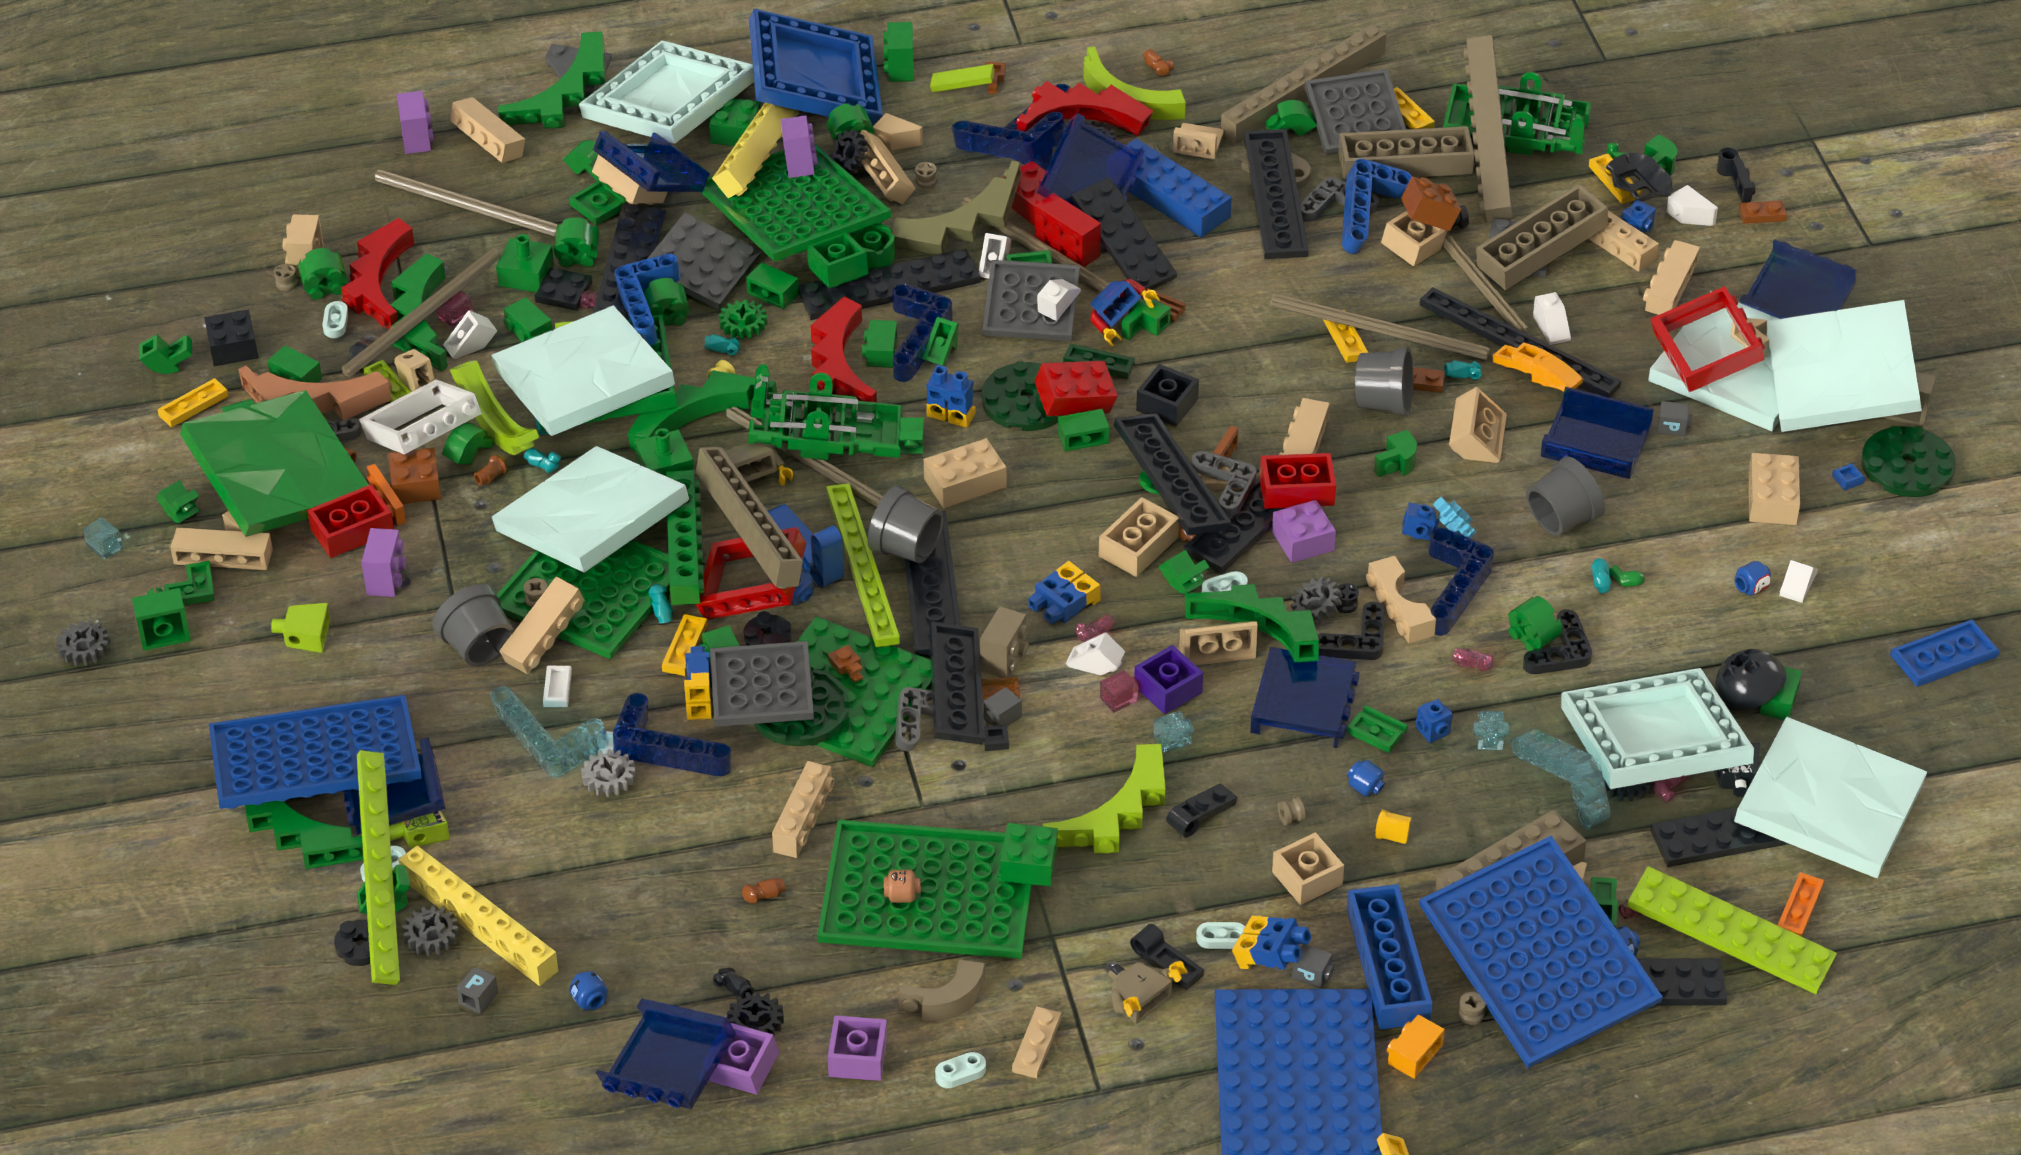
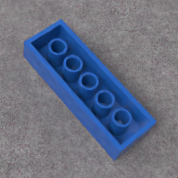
M1137 138L1107 158L1106 178L1110 177L1113 183L1199 237H1203L1231 217V196Z
M1399 884L1348 890L1347 913L1367 987L1372 997V1005L1379 1030L1404 1027L1408 1021L1412 1022L1418 1014L1431 1021L1432 1000Z

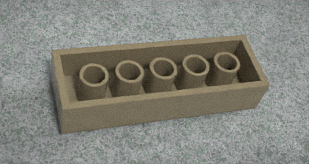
M1468 126L1340 133L1338 154L1344 181H1346L1347 174L1357 159H1366L1407 171L1413 177L1473 174L1474 150Z
M1578 184L1476 248L1477 266L1504 290H1507L1608 226V207Z
M1551 810L1438 876L1435 892L1551 835L1572 866L1584 860L1587 840L1555 810Z

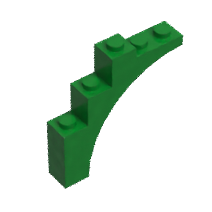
M603 32L581 33L580 47L576 59L560 80L547 90L529 99L498 105L499 118L507 125L542 122L544 129L565 127L564 107L579 106L580 102L585 99L586 85L606 83Z
M1255 584L1232 585L1230 591L1185 593L1186 619H1214L1235 623L1255 621L1257 622L1258 630L1271 635L1284 645L1290 652L1294 662L1319 661V639L1311 610L1286 612L1283 597L1258 598Z

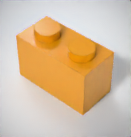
M1418 1014L1412 1022L1408 1021L1405 1024L1401 1035L1397 1039H1392L1387 1048L1389 1053L1388 1065L1415 1079L1443 1046L1445 1029Z

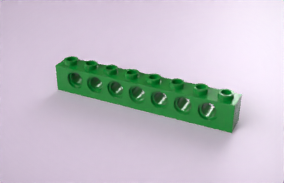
M694 470L666 471V477L686 486L689 500L667 515L671 605L699 604L700 594H704L699 479L694 477Z

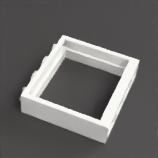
M434 380L359 420L367 440L406 454L482 413L474 393L439 380ZM436 387V394H433L432 389ZM441 404L446 405V407L424 417L423 419L401 429L400 431L394 430L395 428L411 421L412 419L434 409L435 407ZM406 433L408 438L402 440L401 435Z

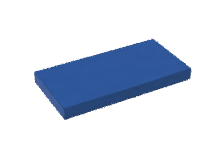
M1971 619L1891 649L1890 656L1918 687L1999 656L2000 650Z

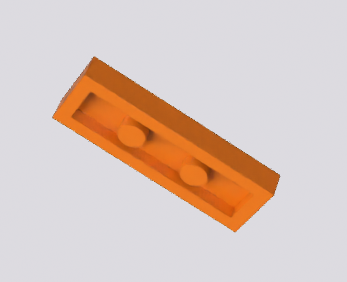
M376 464L367 466L368 477H365L369 485L372 484L392 512V518L397 526L406 523L403 504Z
M1800 872L1777 926L1802 937L1823 888L1824 880Z

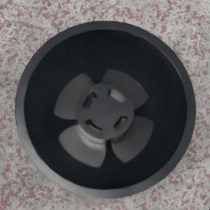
M1744 649L1732 654L1722 663L1716 676L1715 688L1728 709L1735 711L1749 710L1761 706L1774 698L1783 688L1787 674L1782 663L1774 655L1759 649Z

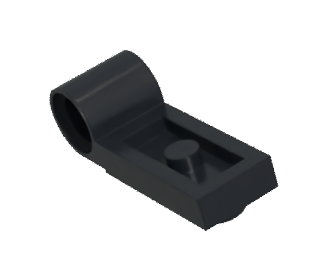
M1730 147L1722 148L1719 151L1717 172L1722 176H1731L1741 203L1751 202L1752 195L1755 194V184L1750 180L1749 169L1745 168L1737 150Z
M1220 783L1172 808L1166 817V822L1185 838L1190 837L1196 832L1200 822L1236 805L1238 797Z
M1148 924L1130 939V945L1134 952L1155 968L1165 969L1169 968L1174 962H1183L1187 973L1181 974V980L1175 983L1185 990H1188L1204 976V969L1164 941V935L1156 925Z

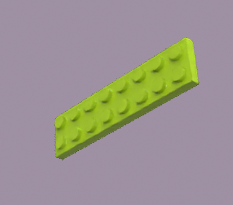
M1649 866L1646 868L1626 906L1813 994H1817L1837 955L1836 952Z

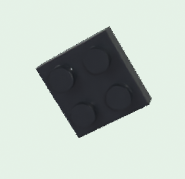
M550 267L535 294V302L577 311L593 282L592 276Z

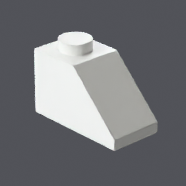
M1687 185L1668 197L1666 212L1680 223L1713 226L1716 224L1718 207Z
M985 233L979 267L980 277L989 279L991 260L1006 261V255L1010 251L1011 238Z
M1063 279L1049 280L1037 295L1038 312L1057 321L1079 295L1081 288Z
M1557 293L1535 296L1533 318L1549 345L1571 341L1565 307Z
M468 310L443 346L452 358L458 359L485 348L497 330L487 317Z
M1103 633L1073 647L1066 665L1074 669L1103 675L1110 671L1114 672L1121 666V659L1125 651L1107 633Z

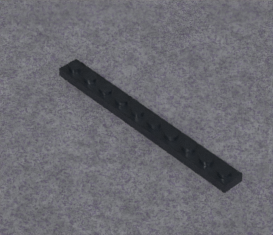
M1434 287L1420 298V306L1502 347L1508 345L1518 348L1522 343H1527L1549 352L1565 362L1583 378L1580 386L1606 399H1609L1621 387V380Z

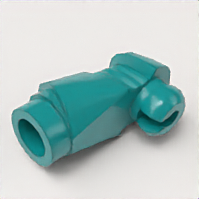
M712 334L705 336L704 349L724 354L726 352L728 355L734 356L740 351V343L735 337L727 339Z
M1452 360V362L1444 364L1446 377H1471L1473 380H1477L1482 376V366L1476 361L1465 363Z
M531 447L524 453V458L530 465L542 468L546 473H552L560 466L558 462L561 460V456L556 452H550L549 456Z
M1598 558L1593 561L1591 571L1594 587L1597 588L1599 593L1603 594L1610 590L1612 582L1608 562Z
M655 584L649 589V596L653 599L651 603L655 616L659 623L673 621L672 615L674 611L665 595L667 589L660 584Z

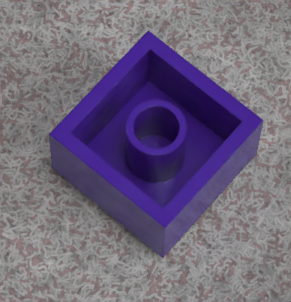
M1171 645L1135 666L1134 687L1165 715L1203 693V672L1174 645Z

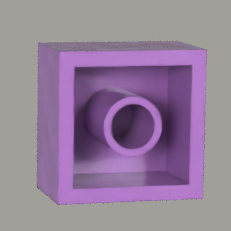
M422 91L397 94L405 154L431 151L430 142H434L432 129H428L432 128L428 99L423 98Z
M807 116L781 119L789 178L814 175V166H818L812 123H807Z
M1317 500L1273 512L1272 532L1291 563L1335 550L1336 530Z
M370 528L361 562L366 594L369 596L395 597L397 587L400 588L402 585L401 572L406 569V557L402 555L404 541L400 540L399 530Z
M834 1016L828 1051L829 1077L881 1081L887 1046V1020Z
M726 1022L704 1062V1066L710 1082L757 1095L779 1054V1050L773 1034Z

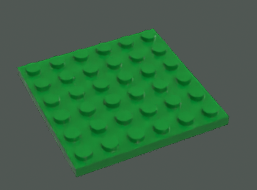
M631 540L584 573L535 550L497 593L505 615L522 622L532 609L525 602L524 584L528 580L540 578L549 587L555 577H558L580 590L584 598L583 605L571 617L566 629L561 631L557 637L611 660L654 610L651 603L653 599L649 596L650 587L660 584L667 589L666 594L670 591L669 555Z
M816 616L797 642L808 641L810 672L817 669L832 675L844 686L849 698V715L844 726L834 736L818 743L816 746L873 768L895 738L897 701L901 691L906 687L924 690L931 689V660L892 645L876 647L872 637ZM849 645L861 659L862 670L859 672L863 679L854 683L847 673L839 675L828 662L827 654ZM907 697V698H908V705H907V707H911V705H912L911 698ZM905 715L902 718L907 722L910 716Z

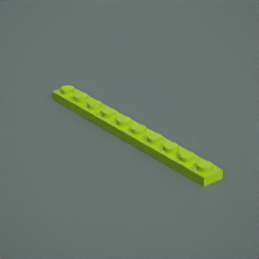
M850 484L826 486V494L838 531L842 537L844 550L875 646L900 644V636L872 551L868 546V539Z
M360 750L357 754L371 978L372 983L397 985L400 981L384 753Z

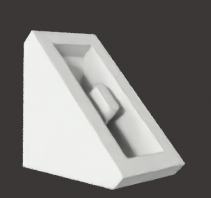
M1791 560L1779 596L1802 603L1818 569Z

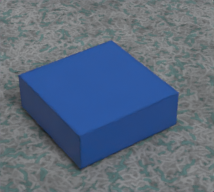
M1853 463L1832 471V477L1844 491L1864 484L1865 477Z

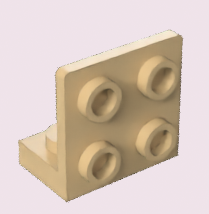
M1182 123L1181 128L1175 127L1173 133V153L1215 159L1224 130Z

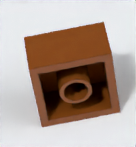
M1412 176L1401 197L1412 220L1447 231L1451 230L1461 211L1457 199L1448 185L1443 183L1438 185L1424 177L1416 178Z
M435 447L412 450L406 454L400 452L388 453L392 489L402 504L441 499Z

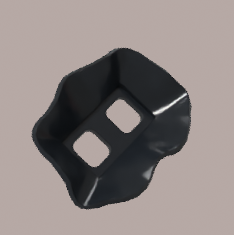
M1639 153L1622 154L1611 160L1606 166V169L1612 174L1614 187L1630 192L1635 199L1641 202L1655 197H1669L1672 194L1671 176L1648 155ZM1635 176L1639 181L1629 184L1625 178ZM1648 189L1651 194L1640 196L1636 191Z

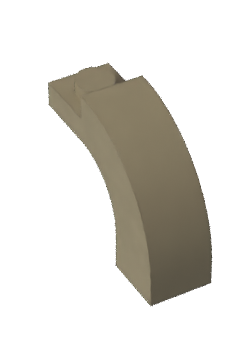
M959 960L954 978L948 984L939 988L928 989L900 985L898 992L899 1009L909 1012H922V1021H942L964 1013L974 1005L982 992L985 981V963Z

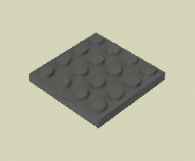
M1387 69L1305 81L1304 87L1325 154L1338 153L1340 133L1406 130Z
M684 213L647 259L664 254L676 255L681 273V278L676 283L679 284L680 282L683 284L687 295L719 310L759 259L761 250Z
M991 260L982 335L1072 341L1077 297L1060 318L1055 321L1038 312L1037 295L1049 280L1063 279L1078 287L1080 265Z
M808 641L710 648L715 727L814 719Z

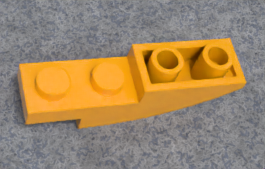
M1522 343L1518 348L1504 345L1493 354V363L1517 369L1524 373H1531L1532 382L1571 393L1583 382V378L1565 362L1549 352L1527 343Z

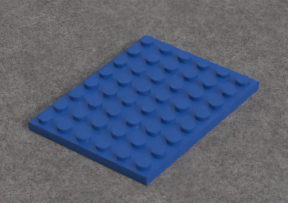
M405 695L209 723L220 809H234L238 806L250 804L260 805L270 801H286L297 797H312L323 793L334 794L350 789L359 790L357 754L360 750L384 753L386 785L422 779Z
M1552 835L1419 900L1420 907L1477 993L1485 1001L1488 1010L1527 1068L1662 1002L1663 996Z
M1369 989L1215 990L1221 1155H1382L1377 1142V1138L1382 1134L1372 997Z

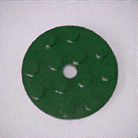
M1017 361L1014 364L995 370L986 379L982 388V405L986 414L994 422L1006 428H1009V426L1020 427L1022 431L1042 430L1058 423L1059 416L1046 415L1034 382L1041 363Z
M1890 426L1876 432L1866 441L1862 451L1861 465L1871 482L1876 481L1884 486L1883 490L1904 497H1924L1939 492V489L1946 484L1949 485L1954 476L1956 459L1951 447L1934 433L1924 430L1919 426ZM1908 457V460L1912 461L1913 463H1907L1905 461L1906 458Z
M814 669L813 672H810L814 719L757 723L754 725L762 735L774 743L787 746L817 745L834 736L846 723L849 715V698L846 689L832 675Z

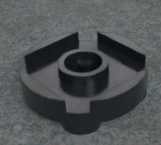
M767 611L759 612L757 617L747 622L743 630L746 646L791 642L790 622ZM765 633H771V634H772V635L763 636V634H765Z
M368 920L343 922L334 939L336 954L339 958L345 959V963L349 965L364 966L371 964ZM365 940L362 945H357V941Z

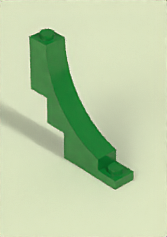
M426 253L392 281L393 296L396 301L391 306L397 311L398 321L395 324L426 301L436 287L446 278L444 261ZM425 319L392 344V346L403 352H408L412 349L417 350L430 359L433 368L441 372L448 367L446 350L438 346L437 335Z
M713 370L702 388L681 384L676 392L678 407L639 414L627 433L631 451H635V441L655 436V432L658 429L665 428L669 432L675 431L698 418L726 411L727 408L732 409L734 406L740 409H749L754 397L755 378ZM769 381L768 392L777 393L775 381Z
M283 801L264 802L260 805H245L249 833L274 829L277 851L302 847L305 869L364 860L362 836L352 837L351 827H340L314 821L294 811Z

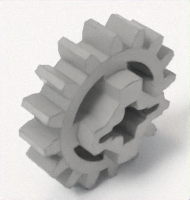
M608 749L606 754L598 751L597 757L590 755V761L583 762L584 768L581 769L583 785L588 786L589 792L596 790L597 796L601 795L602 792L606 794V797H609L611 792L618 796L619 790L628 791V785L634 784L633 778L636 777L634 761L629 760L628 754L621 756L620 750L615 754L612 753L611 749Z

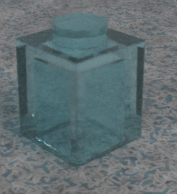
M102 517L83 529L86 545L103 559L123 548L119 530Z

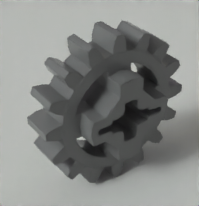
M1320 576L1318 581L1311 578L1310 584L1302 583L1304 588L1296 589L1295 591L1298 595L1291 598L1294 602L1291 604L1293 611L1311 610L1314 623L1315 620L1322 623L1324 617L1330 619V613H1337L1336 606L1342 605L1340 598L1343 595L1337 583L1333 582L1331 578L1325 580L1323 576Z
M91 620L87 624L79 621L77 626L71 623L69 624V630L63 628V635L57 636L58 642H56L60 658H65L66 663L74 661L75 666H78L80 662H84L86 666L90 660L96 663L98 656L104 658V651L110 650L109 644L111 642L106 627L101 628L100 623L93 625Z
M432 906L428 911L425 907H421V913L413 911V918H406V925L402 927L405 944H408L410 951L416 948L418 955L423 951H426L427 956H430L433 951L440 955L443 948L449 951V943L456 944V937L459 936L457 918H454L452 911L446 913L444 907L439 911L436 910L435 906Z

